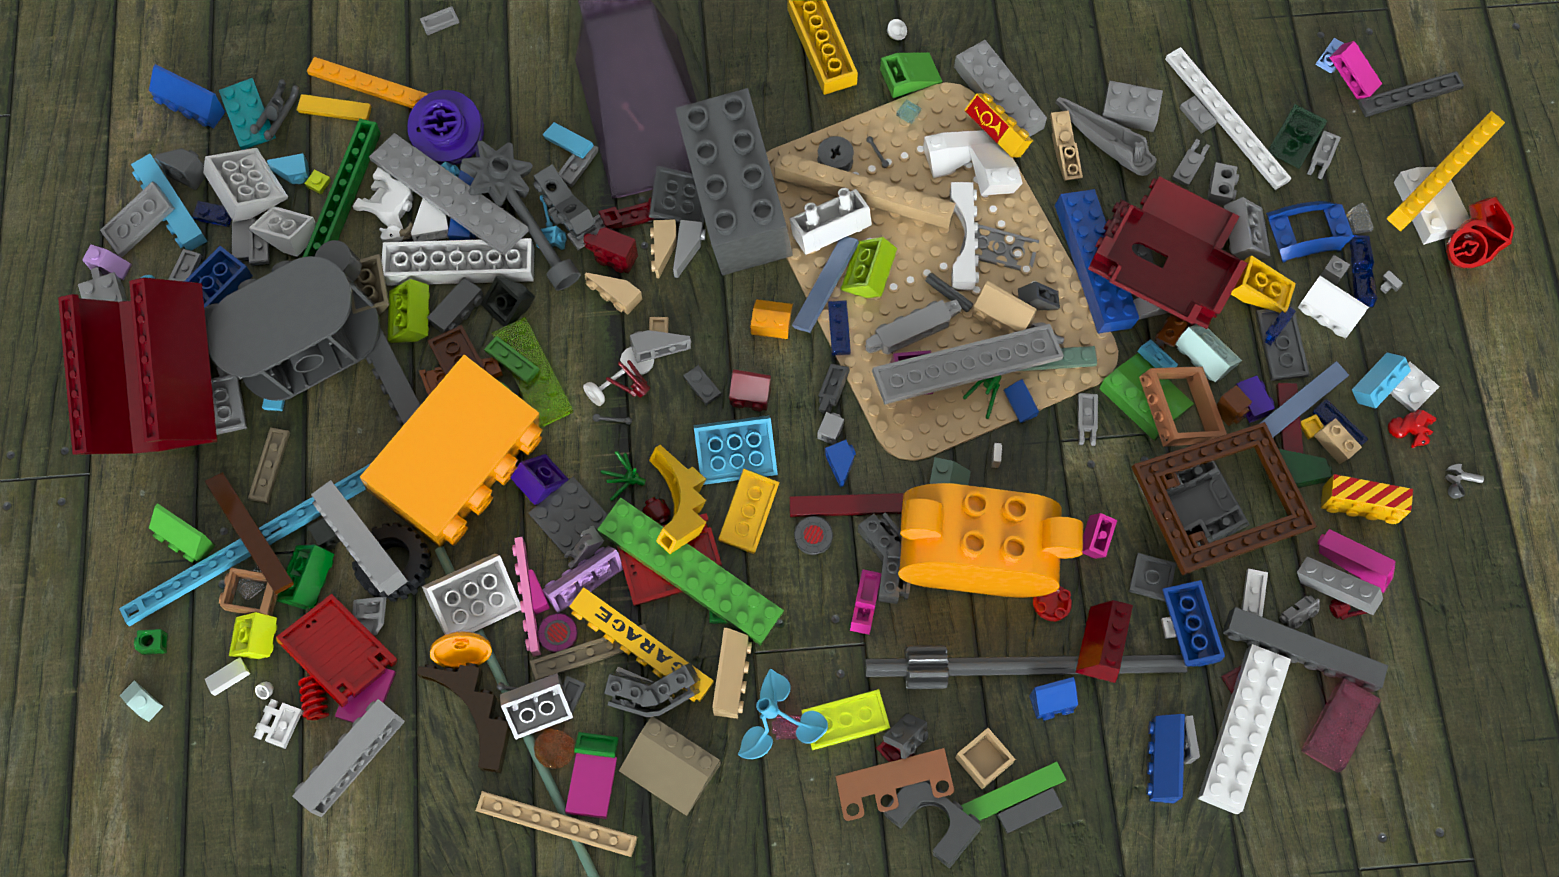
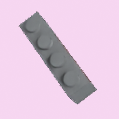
M1306 557L1297 571L1301 584L1374 615L1383 600L1380 587L1310 557Z

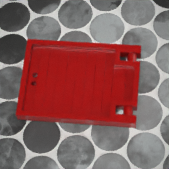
M707 513L699 515L704 521H709ZM705 524L700 535L687 544L719 566H722L711 527L708 528L707 524ZM617 547L634 606L682 593L674 585Z
M332 594L276 636V641L342 708L348 704V697L352 695L355 698L385 673L387 665L393 667L397 663V658ZM379 656L383 658L380 662L377 660ZM343 686L345 690L341 693L339 689Z

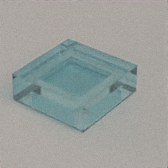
M906 99L897 111L896 116L912 124L921 112V108Z

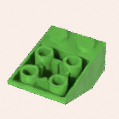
M929 52L895 53L881 58L880 71L892 98L942 83V79Z

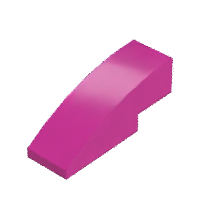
M862 569L850 631L870 635L881 573Z

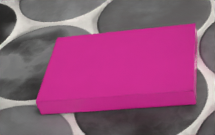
M386 668L385 673L355 698L352 695L348 697V704L343 708L339 705L335 717L354 723L357 718L362 717L367 712L366 708L371 702H376L379 699L384 703L396 672Z
M576 753L565 810L566 814L607 819L617 757L610 758Z

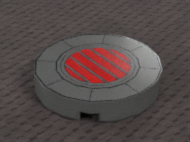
M812 516L798 523L795 528L794 539L798 549L809 555H817L827 551L831 546L833 532L826 520Z

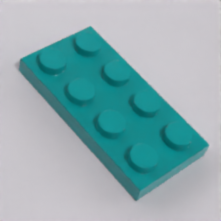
M253 78L220 89V96L241 150L270 141L264 138V132L271 128L269 119L266 120L259 133L252 134L250 131L251 125L256 124L265 109Z

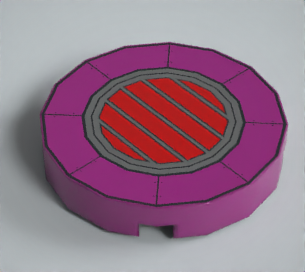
M556 613L549 615L539 625V642L544 649L551 653L571 648L577 641V626L572 618L565 614Z

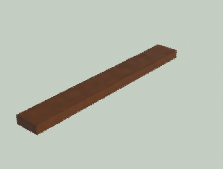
M223 472L206 480L205 483L275 595L293 586V581Z

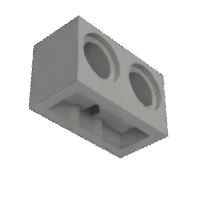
M1215 163L1211 172L1207 196L1208 201L1224 206L1230 203L1231 200H1235L1237 190H1234V185H1237L1239 174H1236V166Z

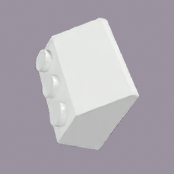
M1319 276L1298 306L1305 315L1313 317L1319 324L1330 328L1336 335L1345 339L1369 308L1321 276Z

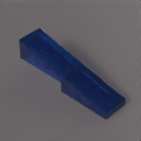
M1353 235L1350 241L1354 298L1368 307H1374L1378 297L1372 270L1374 259L1370 237Z

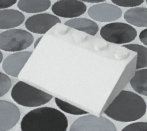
M258 148L205 156L203 173L233 222L251 219L288 199L286 192Z
M1416 167L1400 172L1394 184L1402 201L1436 167ZM1450 180L1412 222L1424 245L1451 237L1456 229L1466 220L1470 219Z
M492 554L422 586L429 605L444 634L458 631L475 632L521 610L518 597L501 556L498 554Z

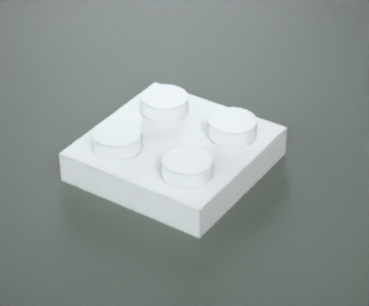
M1409 362L1408 365L1411 371L1390 395L1410 412H1415L1440 386Z

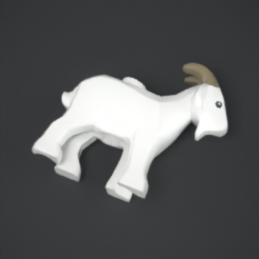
M378 167L373 174L375 181L371 189L377 191L379 188H383L386 191L379 202H373L366 198H363V200L357 198L353 209L373 213L387 226V229H379L382 232L380 238L383 242H398L410 239L412 237L413 223L410 222L408 227L403 229L400 219L406 211L409 212L412 208L413 191Z

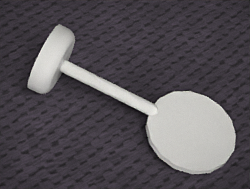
M631 347L627 348L620 358V361L633 375L635 373L627 363L628 360L633 363L641 375L649 372L654 364V359L637 363ZM621 369L614 376H612L611 379L616 380L622 374H624L625 371ZM606 381L600 387L592 382H587L583 388L589 399L596 405L601 406L605 402L602 390L609 386L611 382Z

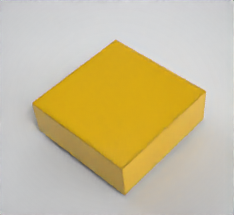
M1317 414L1301 421V429L1307 439L1313 438L1324 427Z

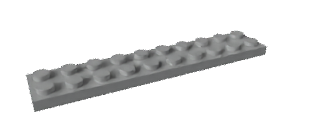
M395 133L369 156L370 160L502 255H505L529 231L528 226L482 194L470 195V186Z
M1046 324L873 367L872 373L885 405L1062 360L1064 355L1051 325Z

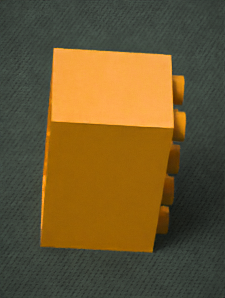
M463 355L363 472L360 478L370 494L438 547L443 546L446 541L455 546L468 530L466 526L467 521L464 520L468 514L473 511L479 516L493 499L491 493L493 490L490 488L496 480L505 485L511 479L510 477L517 469L516 463L518 460L515 457L520 451L529 456L541 442L542 437L540 434L543 429L539 427V412L466 355Z

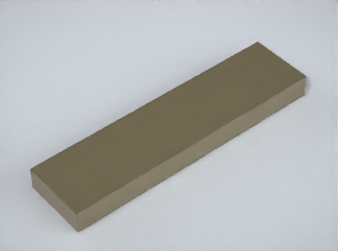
M270 427L248 496L250 501L269 503L290 436L289 430Z

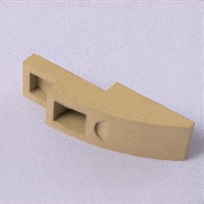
M1069 110L1051 113L1052 139L1064 181L1082 179L1077 143L1074 142Z

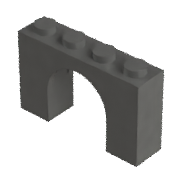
M929 780L904 786L897 794L898 807L884 812L885 817L901 829L915 811L921 807L936 806L942 809L950 819V826L945 836L932 852L933 856L949 869L981 830L980 821L973 814L967 815L963 812V807L958 802H951L946 796L934 797ZM940 788L936 789L939 793H945ZM894 799L887 807H890L893 804Z

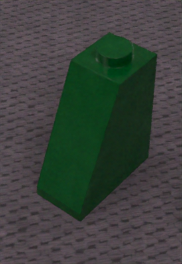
M1279 449L1298 488L1326 483L1332 477V468L1327 463L1326 458Z

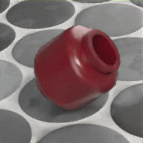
M652 497L645 501L646 506L642 509L645 515L660 525L670 520L671 511L664 499Z

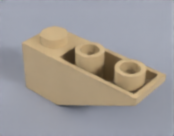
M675 219L653 220L654 227L650 228L651 239H654V244H651V255H655V260L651 261L652 272H656V278H660L677 245Z
M585 273L586 285L591 290L596 289L604 300L611 301L620 312L623 311L628 315L642 300L641 291L627 280Z

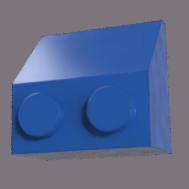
M1074 677L1035 687L1029 696L1036 719L1043 718V720H1049L1055 717L1054 714L1061 712L1062 715L1073 713V709L1078 706Z

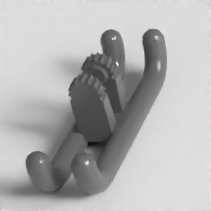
M284 79L279 80L273 97L256 124L251 125L250 131L252 134L259 133L266 120L270 119L274 123L269 130L264 132V138L271 140L297 99L299 93L297 85L292 87L291 94L283 106L284 101L281 96L286 82Z

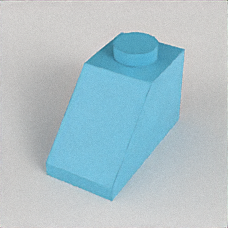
M303 153L267 160L272 172L291 184H303L310 176L308 162Z

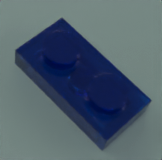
M202 201L197 202L192 215L194 220L229 227L232 220L224 206Z
M1290 307L1286 313L1282 311L1276 318L1278 322L1276 326L1271 325L1265 334L1268 336L1264 342L1271 346L1296 311Z

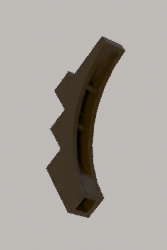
M474 663L459 665L458 672H456V669L448 667L440 670L437 669V666L425 664V667L418 666L417 675L421 679L436 682L450 689L468 706L479 734L480 755L478 767L482 771L502 773L511 728L506 718L496 716L493 719L497 702L496 696L492 694L493 692L484 689L478 692L483 673L482 670Z

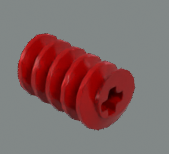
M311 676L300 679L298 685L301 687L299 689V693L302 695L300 701L303 702L301 708L305 710L302 713L303 717L307 718V720H319L328 717L329 713L323 712V710L328 708V705H322V702L326 701L327 697H321L326 691L320 689L319 687L321 686Z

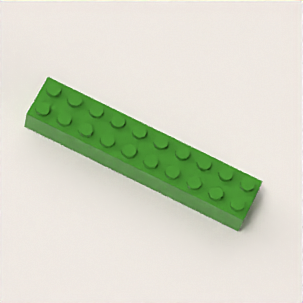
M620 498L597 529L598 533L732 627L748 635L751 640L761 646L782 616L784 610L689 544H685L669 554L656 542L663 526Z

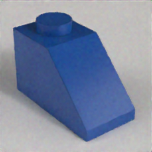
M847 440L825 448L826 459L840 488L846 482L854 462V455H856L852 444L849 445Z

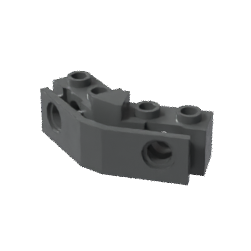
M553 164L534 175L533 185L543 196L545 204L551 208L548 210V215L556 225L561 223L578 240L597 229L589 209L572 194Z
M886 512L882 514V519L880 520L875 514L858 525V533L882 561L878 602L897 604L899 596H904V599L908 600L911 583L903 580L902 589L898 587L902 535H900L901 531Z
M691 662L655 683L615 671L609 674L604 694L613 696L612 700L608 701V706L645 717L660 716L700 693L699 689L695 690L693 684L700 681V678ZM684 687L685 689L687 688V692L675 697V692ZM619 696H620V697L627 698V699H631L632 702L629 701V700H625V699H619ZM667 699L671 702V705L665 708H646V706L658 705Z

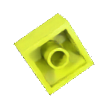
M257 612L236 617L229 656L254 659L270 657L274 648L273 638L277 630V618Z

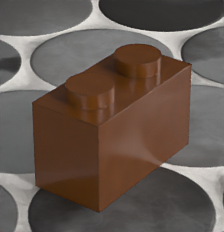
M1236 385L1225 393L1217 403L1221 419L1228 427L1233 423L1237 425L1250 411L1248 408L1252 401Z

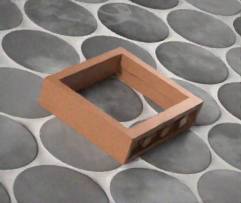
M1203 366L1150 368L1139 376L1163 447L1195 445L1227 434ZM1159 379H1187L1205 430L1204 432H1177Z

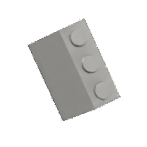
M1244 197L1224 205V209L1240 216L1229 235L1231 254L1241 260H1245L1251 255L1257 259L1270 258L1263 209Z
M558 673L500 694L501 707L515 740L573 718Z

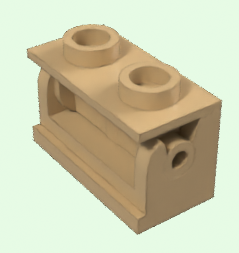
M1336 418L1327 423L1314 435L1339 464L1351 458L1362 448Z

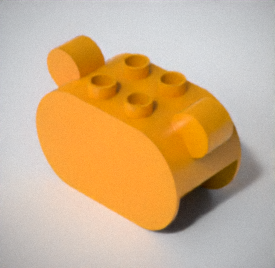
M952 483L921 485L907 490L903 495L900 532L902 540L898 575L902 580L914 585L1014 598L1043 596L1055 592L1060 586V558H1075L1083 553V522L1075 518L1062 517L1061 505L1057 501L1042 495Z

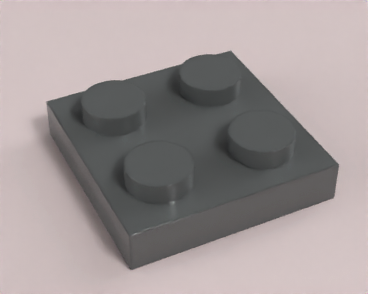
M1137 553L1128 592L1165 601L1162 589L1172 587L1177 563Z

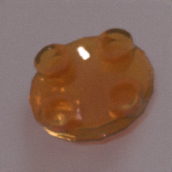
M551 728L546 729L535 741V757L545 767L553 769L562 768L573 758L574 740L563 731Z

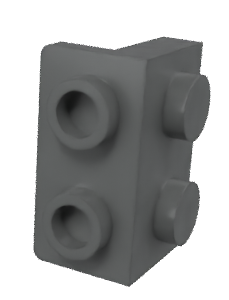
M907 713L883 735L884 742L900 749L901 758L906 759L915 752L917 747L927 740V722Z

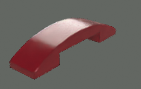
M651 197L646 203L619 210L616 207L599 211V215L606 228H626L654 219L648 217Z

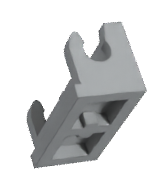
M590 526L589 529L582 531L580 541L573 550L567 551L564 555L565 558L569 556L574 558L568 564L570 569L577 567L584 559L591 558L604 542L594 526Z

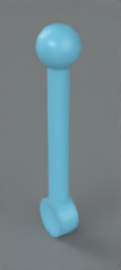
M541 195L540 201L543 203L547 220L546 227H552L553 223L550 221L547 205Z

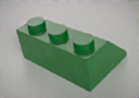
M296 545L286 569L294 585L280 592L277 601L302 609L314 608L318 603L320 590L326 583V575L333 565L335 554L316 545Z

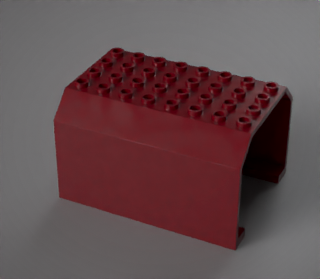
M143 277L129 281L131 301L118 302L79 298L77 294L58 297L73 455L148 453L217 442L202 283Z

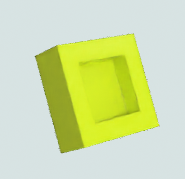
M314 169L304 184L307 188L322 194L331 182L329 176Z

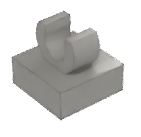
M1388 271L1383 275L1382 280L1385 283L1381 286L1380 290L1385 294L1391 288L1398 291L1403 283L1392 272Z

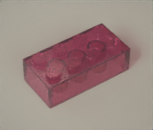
M1342 679L1334 688L1301 751L1337 773L1344 770L1381 699L1349 680Z

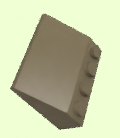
M652 716L640 732L619 772L687 816L716 773L721 762L718 758Z

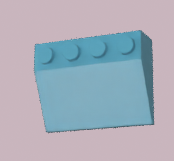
M769 415L694 425L699 471L706 478L703 485L739 480L743 469L765 477L778 475L771 418Z

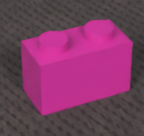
M1102 513L1090 515L1083 535V554L1094 559L1106 557L1117 520Z

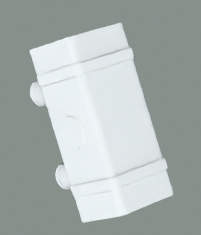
M841 188L838 191L839 197L815 206V203H807L804 207L805 212L790 218L792 235L805 255L818 251L824 246L853 233L860 232L862 229L872 225L869 206L856 189L849 191L848 188Z

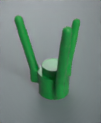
M1001 375L977 381L963 396L964 400L967 399L982 382L984 387L987 388L986 395L993 390L986 419L990 417L997 390L1000 387Z

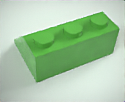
M158 503L156 504L149 525V529L154 532L152 536L161 543L164 540L169 543L168 547L176 553L179 550L183 552V557L191 563L194 560L198 563L204 560L215 545L203 533Z

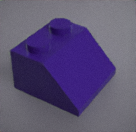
M546 454L520 462L510 477L534 505L541 503L569 480Z

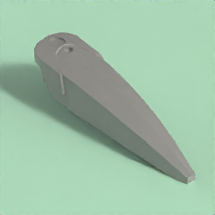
M1059 97L1056 100V104L1062 111L1069 110L1071 122L1089 140L1117 160L1122 166L1141 176L1148 175L1155 168L1157 159L1149 152L1145 137L1065 98Z

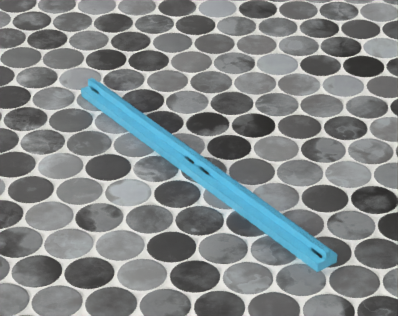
M370 464L334 484L346 500L366 490L360 476ZM311 497L259 527L268 544L271 545L321 516V513L312 503L315 499ZM280 527L282 528V529L278 530L277 532L271 534V532H273L274 530H276V529H278V528H280ZM238 539L119 608L128 626L135 624L251 555L241 539ZM139 609L137 613L129 616V614Z

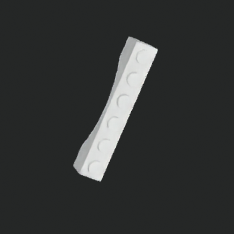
M951 182L950 202L956 203L954 212L961 221L965 234L964 250L953 264L951 272L952 288L955 290H974L975 283H979V272L975 270V266H978L979 261L978 255H975V250H978V239H975L978 223L974 222V217H977V206H974V201L977 199V190L973 189V182Z

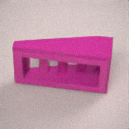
M531 569L528 571L532 607L537 615L550 609V606L534 571Z

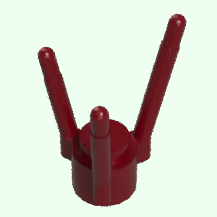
M630 360L627 363L638 378L619 361L618 365L634 381L630 386L633 389L631 390L610 377H606V380L630 393L633 397L636 395L639 398L643 397L650 389L647 381L641 376Z
M1337 599L1332 600L1329 605L1330 612L1336 619L1344 620L1348 617L1367 613L1362 610L1348 613L1351 610L1350 605Z

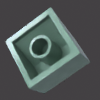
M934 457L929 484L952 483L968 485L971 471L955 461Z

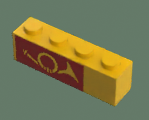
M976 93L964 111L1010 157H1021L1033 141L1029 137V133L1025 129L1020 128L1017 125V121L1005 113V109L993 101L994 99L991 95Z

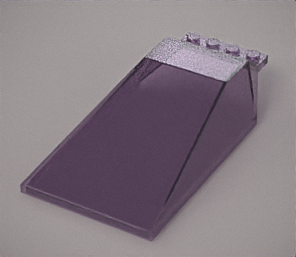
M578 0L582 19L575 61L612 199L652 190L657 166L692 174L675 108L695 103L697 100L677 34L652 0Z

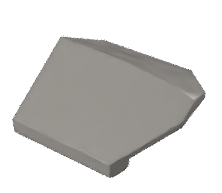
M387 597L354 600L352 614L376 636L384 625Z

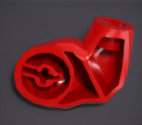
M1496 196L1480 200L1468 206L1471 219L1466 220L1456 229L1446 245L1448 259L1454 266L1459 268L1482 266L1492 261L1501 250L1512 243L1514 225L1511 217Z

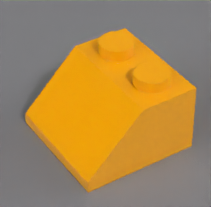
M756 299L751 320V335L788 339L793 304Z

